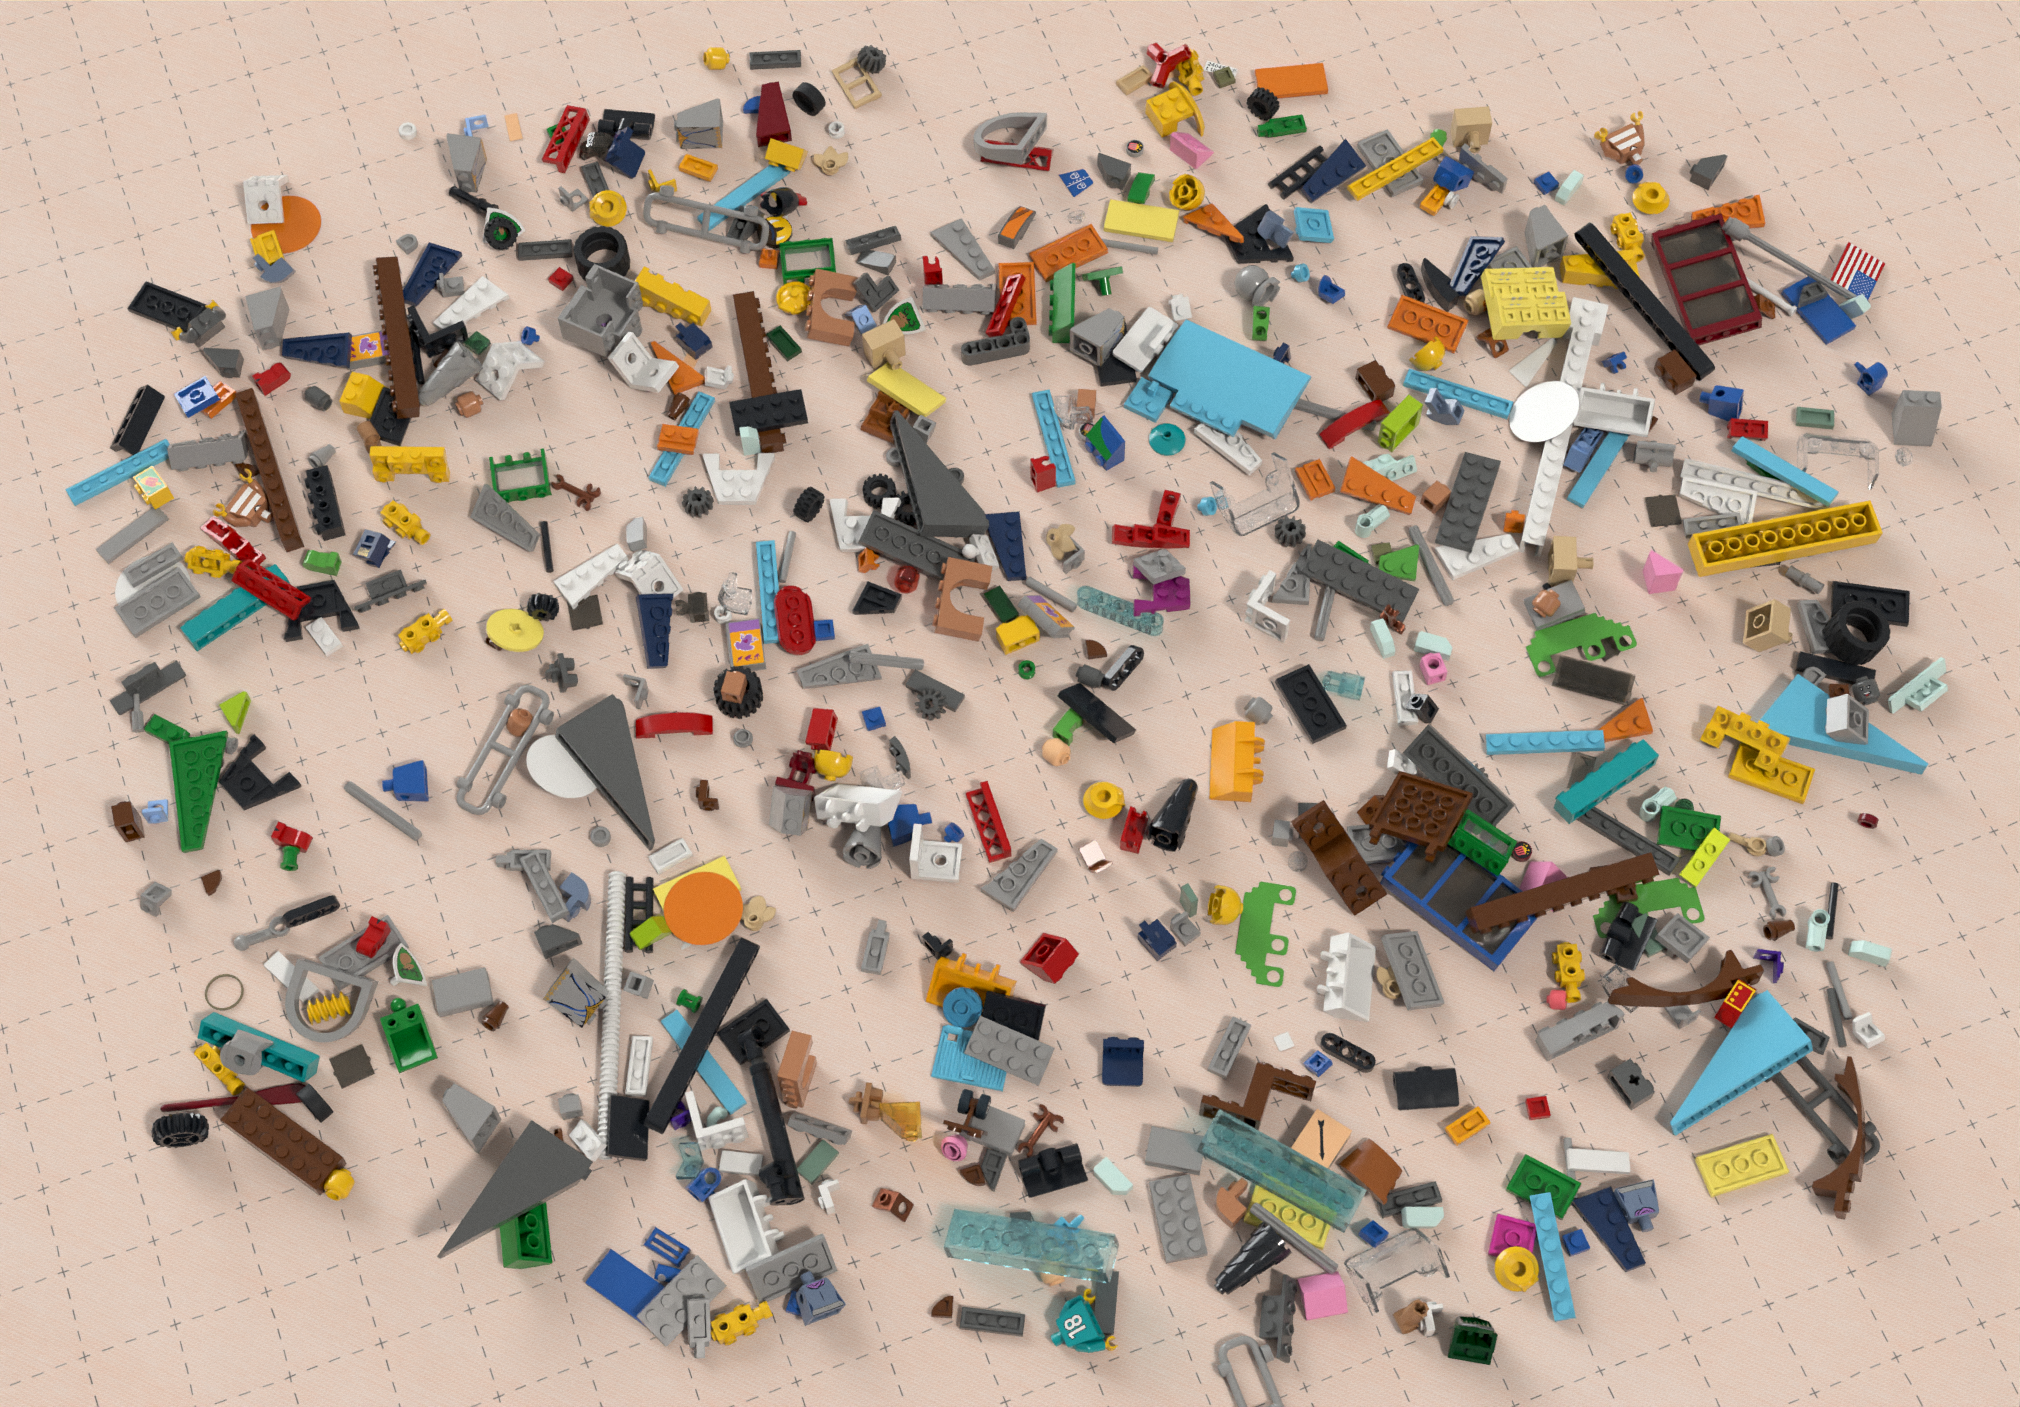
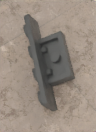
M398 570L369 581L365 584L372 600L355 606V611L360 610L363 613L371 610V606L378 603V606L389 603L388 599L392 597L399 599L407 596L406 592L410 590L417 592L425 589L426 579L407 586L402 571Z
M177 660L161 670L153 662L123 680L121 683L126 691L111 699L110 702L117 713L122 715L134 708V694H139L141 704L184 678L186 673Z
M1283 1274L1281 1295L1262 1296L1259 1338L1262 1340L1278 1339L1276 1358L1284 1363H1290V1356L1292 1355L1293 1315L1296 1311L1294 1301L1297 1292L1296 1280L1287 1274Z

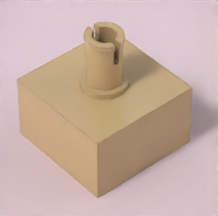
M1489 106L1454 109L1450 128L1453 147H1462L1464 144H1467L1470 147V152L1477 153L1481 150L1480 145H1488L1492 127Z
M894 319L862 334L864 355L874 370L885 365L887 362H889L893 370H897L902 366V361L899 358L906 355L905 338Z
M1553 536L1548 552V581L1551 587L1569 580L1574 582L1577 568L1593 569V557H1577L1576 537Z
M1774 599L1746 610L1743 644L1757 652H1762L1783 643H1790L1793 638L1791 637L1793 634L1789 632L1791 608Z

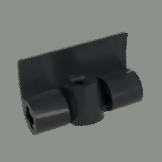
M604 109L603 119L598 121V135L615 136L618 130L629 127L633 130L630 138L650 140L654 128L655 114Z
M1622 902L1615 920L1612 921L1606 933L1607 937L1599 952V956L1608 962L1634 971L1658 919L1647 916L1640 938H1638L1631 926L1635 918L1643 914L1638 912L1639 908L1634 904Z
M1422 1066L1413 1071L1393 1072V1086L1397 1093L1399 1111L1459 1106L1455 1068L1432 1069L1430 1066Z
M1077 1143L1059 1149L1048 1148L1040 1151L1038 1155L1018 1160L1020 1173L1029 1198L1088 1181Z

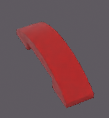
M1380 399L1369 402L1333 422L1319 436L1326 446L1331 449L1345 441V437L1373 421L1378 422L1390 412Z
M688 712L663 713L636 720V739L655 738V734L693 732L694 736L713 735V716Z

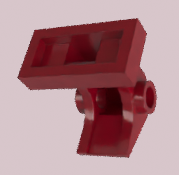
M797 750V753L793 752L789 762V768H792L787 779L777 777L775 786L812 791L811 801H814L816 795L815 787L809 785L812 775L817 772L812 753ZM798 771L806 773L803 782L795 780Z

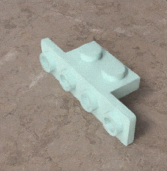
M1383 454L1378 458L1363 462L1391 481L1417 472L1416 461L1413 455L1396 461L1391 455Z
M1940 657L1913 680L1905 684L1899 691L1892 694L1888 699L1889 711L1894 714L1905 704H1908L1921 712L1947 692V684L1937 680L1946 673L1945 659Z

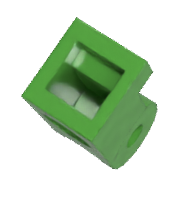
M1254 306L1252 340L1267 341L1270 307Z
M308 550L303 561V567L310 571L337 576L342 561L337 552H330L329 554Z
M1070 708L1053 728V738H1059L1069 746L1073 742L1072 733L1075 729L1082 726L1083 718Z

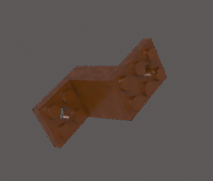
M1324 800L1291 821L1313 853L1324 874L1354 916L1387 895V892L1363 859L1354 842ZM1323 823L1320 829H1313L1315 824ZM1365 887L1363 892L1356 893L1357 888Z
M1257 1062L1243 1107L1234 1101H1222L1215 1095H1203L1199 1115L1258 1134L1271 1090L1311 1102L1316 1081L1307 1075L1299 1076L1293 1074L1288 1069L1280 1070L1274 1068L1269 1063Z

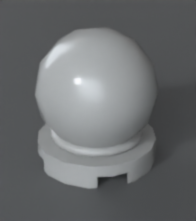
M1255 265L1244 267L1237 273L1234 282L1236 292L1241 298L1252 301L1253 307H1265L1264 305L1268 301L1272 302L1280 290L1278 286L1280 281L1275 277L1269 278L1268 273L1263 268Z

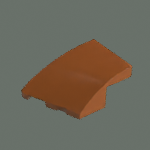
M880 390L860 430L894 444L895 441L890 426L894 411H899L907 419L910 409Z
M1369 1138L1339 1163L1344 1172L1354 1177L1357 1184L1368 1190L1371 1196L1383 1205L1387 1203V1195L1390 1190L1394 1189L1396 1180L1399 1179L1402 1173L1400 1166L1379 1145Z

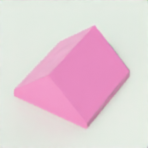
M1172 132L1170 151L1194 169H1197L1214 153V151L1189 133Z
M1652 550L1649 552L1643 568L1648 594L1675 591L1684 570Z
M1530 862L1519 889L1526 891L1565 879L1567 876L1553 862Z
M1338 1271L1333 1274L1326 1273L1297 1279L1306 1321L1348 1313L1345 1285Z

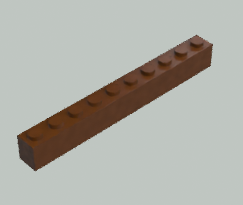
M398 256L377 257L376 265H373V276H377L375 290H379L377 304L381 305L379 310V319L383 320L381 333L386 338V340H383L384 351L387 350L388 355H385L386 366H390V370H388V381H392L390 395L394 396L395 400L392 401V410L396 412L397 419L417 418L420 415V404Z
M754 291L733 294L751 396L754 398L776 394V387H772V383H775L774 374L769 372V368H772L771 358L766 356V353H769L768 343L763 341V338H766L765 327L760 325V323H763L762 312L758 313V308H761L759 297L755 298ZM780 429L758 432L762 453L784 451L783 444L787 442L785 433H781Z
M253 388L235 393L281 542L286 553L305 547L257 396Z
M1649 852L1469 908L1465 913L1472 933L1480 932V935H1485L1492 932V928L1498 927L1500 930L1509 927L1510 923L1514 921L1517 924L1526 922L1530 916L1539 918L1547 915L1546 912L1553 910V913L1564 910V906L1569 904L1571 907L1583 904L1582 900L1589 899V902L1601 898V894L1606 893L1607 896L1618 893V889L1624 888L1625 891L1633 889L1640 882L1643 885L1652 883L1654 878L1660 874L1653 855Z

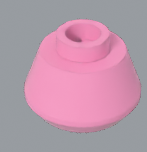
M954 1134L942 1140L941 1150L947 1159L958 1162L966 1157L968 1143L963 1136Z

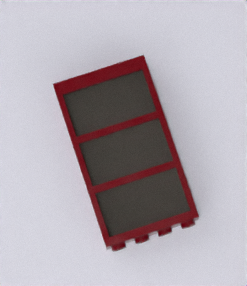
M1722 214L1710 215L1707 218L1692 220L1689 223L1675 225L1665 230H1658L1652 233L1651 238L1653 249L1682 326L1698 346L1762 328V316L1731 237L1722 230L1725 224Z

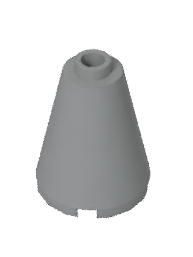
M870 825L865 832H860L855 827L843 848L844 860L858 868L861 865L867 866L866 869L877 867L882 858L881 827Z

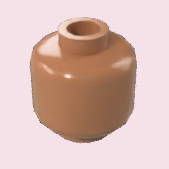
M473 391L458 396L457 402H455L460 416L464 415L466 418L480 413L482 410L481 405L484 404L479 394L475 395Z
M1552 589L1549 591L1541 590L1532 601L1533 610L1543 618L1546 616L1552 617L1561 605L1558 599L1560 595Z
M514 709L509 715L506 728L511 735L523 737L533 716L526 709Z

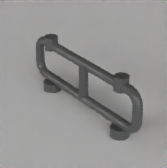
M1804 1056L1799 1061L1824 1089L1822 1093L1807 1103L1781 1072L1776 1073L1764 1082L1768 1083L1775 1078L1833 1144L1827 1149V1153L1834 1162L1838 1163L1843 1158L1846 1159L1850 1151L1813 1109L1831 1097L1857 1127L1858 1116L1812 1062ZM1871 1121L1865 1123V1138H1868L1872 1147L1865 1153L1864 1164L1875 1157L1880 1150V1141L1874 1134L1877 1128Z

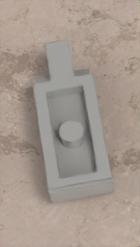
M511 850V852H507V855H496V865L509 871H525L520 858L535 850ZM538 850L547 870L551 871V850Z
M878 920L877 929H872L869 933L861 972L881 975L890 934L886 932L887 921Z
M687 1299L689 1347L694 1348V1358H705V1347H709V1341H711L710 1299Z

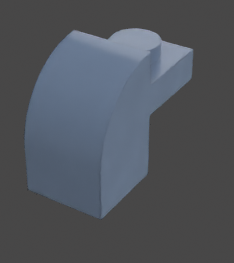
M1271 210L1265 213L1257 228L1258 233L1264 239H1270L1282 248L1287 246L1294 234L1292 230L1283 225L1285 219Z
M259 254L253 258L256 261L254 265L261 272L265 271L260 277L270 283H282L296 272L282 257L272 266Z
M1430 388L1424 402L1428 407L1426 415L1431 420L1444 425H1459L1465 411L1457 399H1444L1437 388Z
M571 872L559 887L562 895L569 899L565 905L570 914L563 917L567 922H570L572 918L579 914L581 907L588 911L591 905V895L587 884L583 879Z

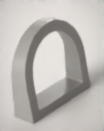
M1009 113L986 121L974 133V148L976 152L987 159L1022 165L1047 129V113ZM1002 128L1029 129L1018 145H995L983 140L989 133Z
M304 958L297 959L286 993L285 1008L287 1017L293 1028L309 1040L332 1042L343 1039L352 1034L362 1024L379 981ZM308 971L361 987L352 1017L339 1030L329 1033L319 1032L308 1026L303 1020L299 1010V996Z

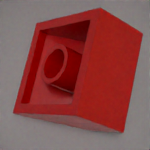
M1043 933L1019 963L1043 981L1056 984L1063 977L1065 971L1074 964L1079 953L1066 938Z

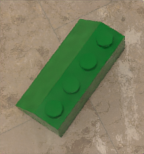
M1071 263L1054 273V280H1050V291H1053V295H1050V306H1053V310H1049V321H1053V324L1049 325V336H1052V343H1070V329L1074 327L1076 263Z
M546 1202L500 1226L504 1268L526 1269L553 1263Z

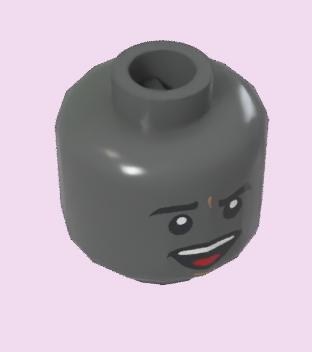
M1867 676L1856 679L1857 683L1851 687L1855 700L1862 703L1863 706L1877 702L1880 691L1876 680L1868 679Z

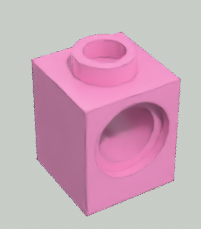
M1440 652L1424 655L1419 666L1426 684L1431 685L1445 681L1447 669Z

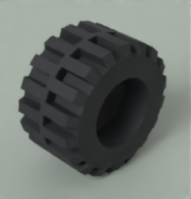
M733 666L731 670H723L724 674L720 673L717 676L718 680H715V687H713L719 710H722L726 716L729 714L730 718L737 716L738 719H742V716L749 717L751 712L753 714L756 713V708H760L761 702H763L762 685L760 678L757 677V673L754 671L751 673L750 668L743 669V666H739L736 669ZM727 671H738L746 675V689L749 691L743 696L741 704L722 699L721 689Z

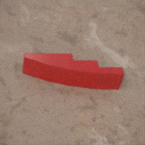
M212 516L200 527L207 536L239 561L244 562L247 559H251L260 565L266 559L262 552L254 548L248 540L238 535L235 529L215 516Z
M1114 524L1112 527V544L1142 548H1189L1190 530L1154 524L1153 527L1138 524L1128 527Z

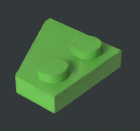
M1419 545L1380 556L1378 569L1398 579L1415 581Z

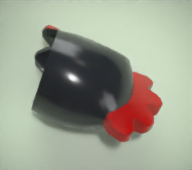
M780 187L761 194L763 200L760 203V207L766 209L774 217L787 216L794 212L798 206L807 205V198L799 193H795L789 187ZM770 194L777 204L776 207H771L769 204Z

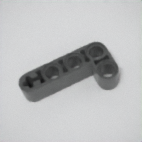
M1015 317L1010 321V334L964 343L961 347L962 362L965 365L972 366L1027 354L1030 351V335L1026 321L1021 317Z

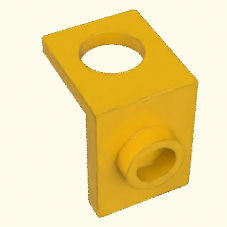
M648 170V184L651 190L660 192V186L672 185L674 192L677 191L675 179L658 184L652 170Z

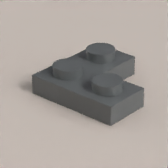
M868 272L863 273L852 283L871 312H876L899 291V288L890 276H886L876 285Z

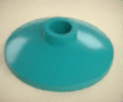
M1160 424L1153 428L1149 435L1151 448L1160 455H1175L1185 446V434L1180 427L1174 424Z

